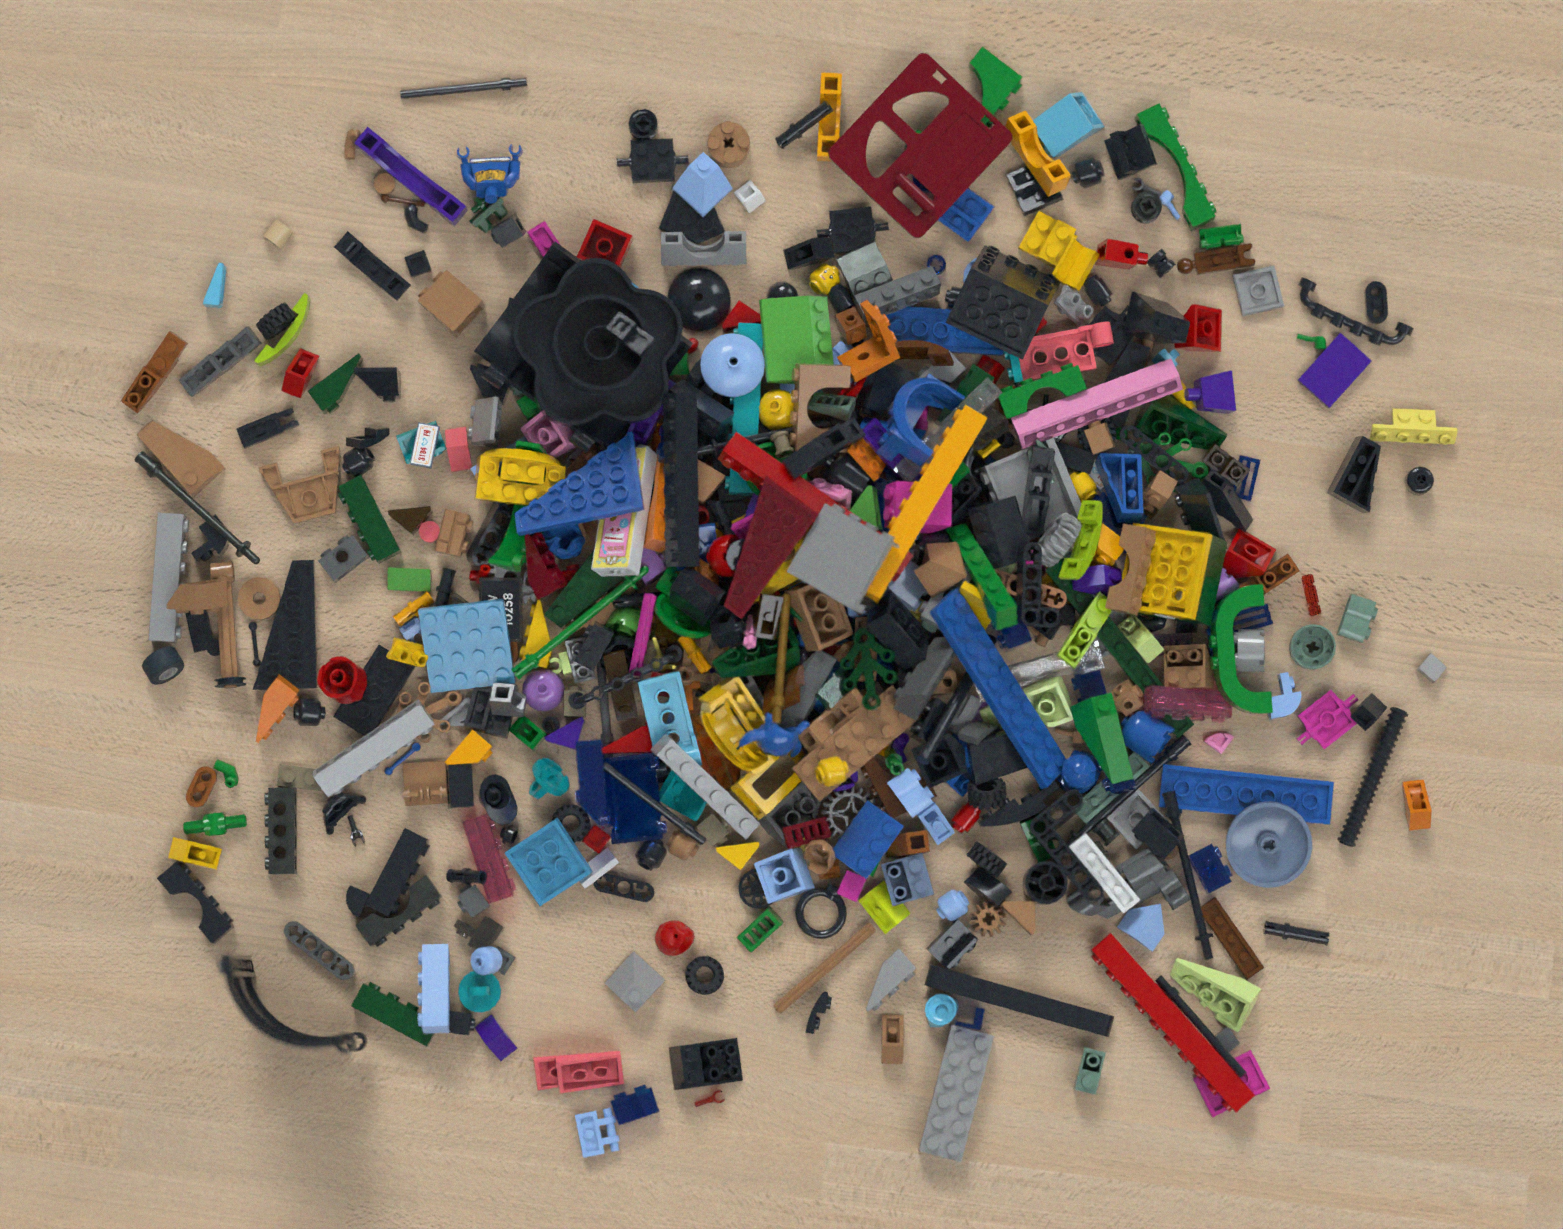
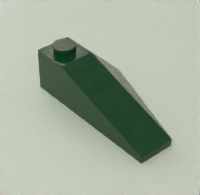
M1169 395L1142 404L1134 427L1151 440L1157 438L1160 433L1167 432L1171 436V445H1176L1182 438H1188L1192 443V448L1209 450L1213 443L1220 447L1227 437V433ZM1167 435L1161 436V441L1169 440ZM1183 441L1182 444H1189V442Z
M780 622L776 640L757 637L755 648L748 650L743 646L742 642L737 648L729 649L714 659L712 665L720 678L776 674ZM789 632L785 672L800 665V649Z

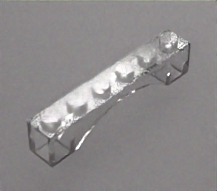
M987 377L923 442L931 450L935 448L936 444L941 446L944 441L941 436L947 426L952 428L955 423L952 418L957 409L962 410L967 405L982 414L1003 392ZM930 456L925 463L930 464L934 457ZM904 457L893 470L904 481L912 482L920 474L924 464L919 467Z
M1095 641L1092 642L1074 669L1057 657L1058 652L1008 665L1019 685L1023 687L1052 677L1085 674L1104 669L1105 664L1099 642ZM976 687L980 702L985 701L980 691Z

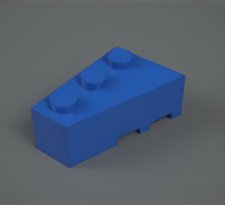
M1099 453L1095 465L1117 522L1139 523L1143 516L1141 454Z

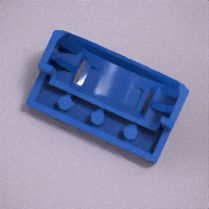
M930 373L925 378H917L907 382L896 394L893 406L888 412L891 415L887 421L888 431L879 439L880 447L877 453L890 462L900 453L921 467L931 456L933 450L920 440L912 429L932 398L953 412L961 401L964 400L965 396L944 384Z

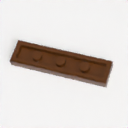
M1216 897L1201 906L1204 920L1246 980L1265 968Z

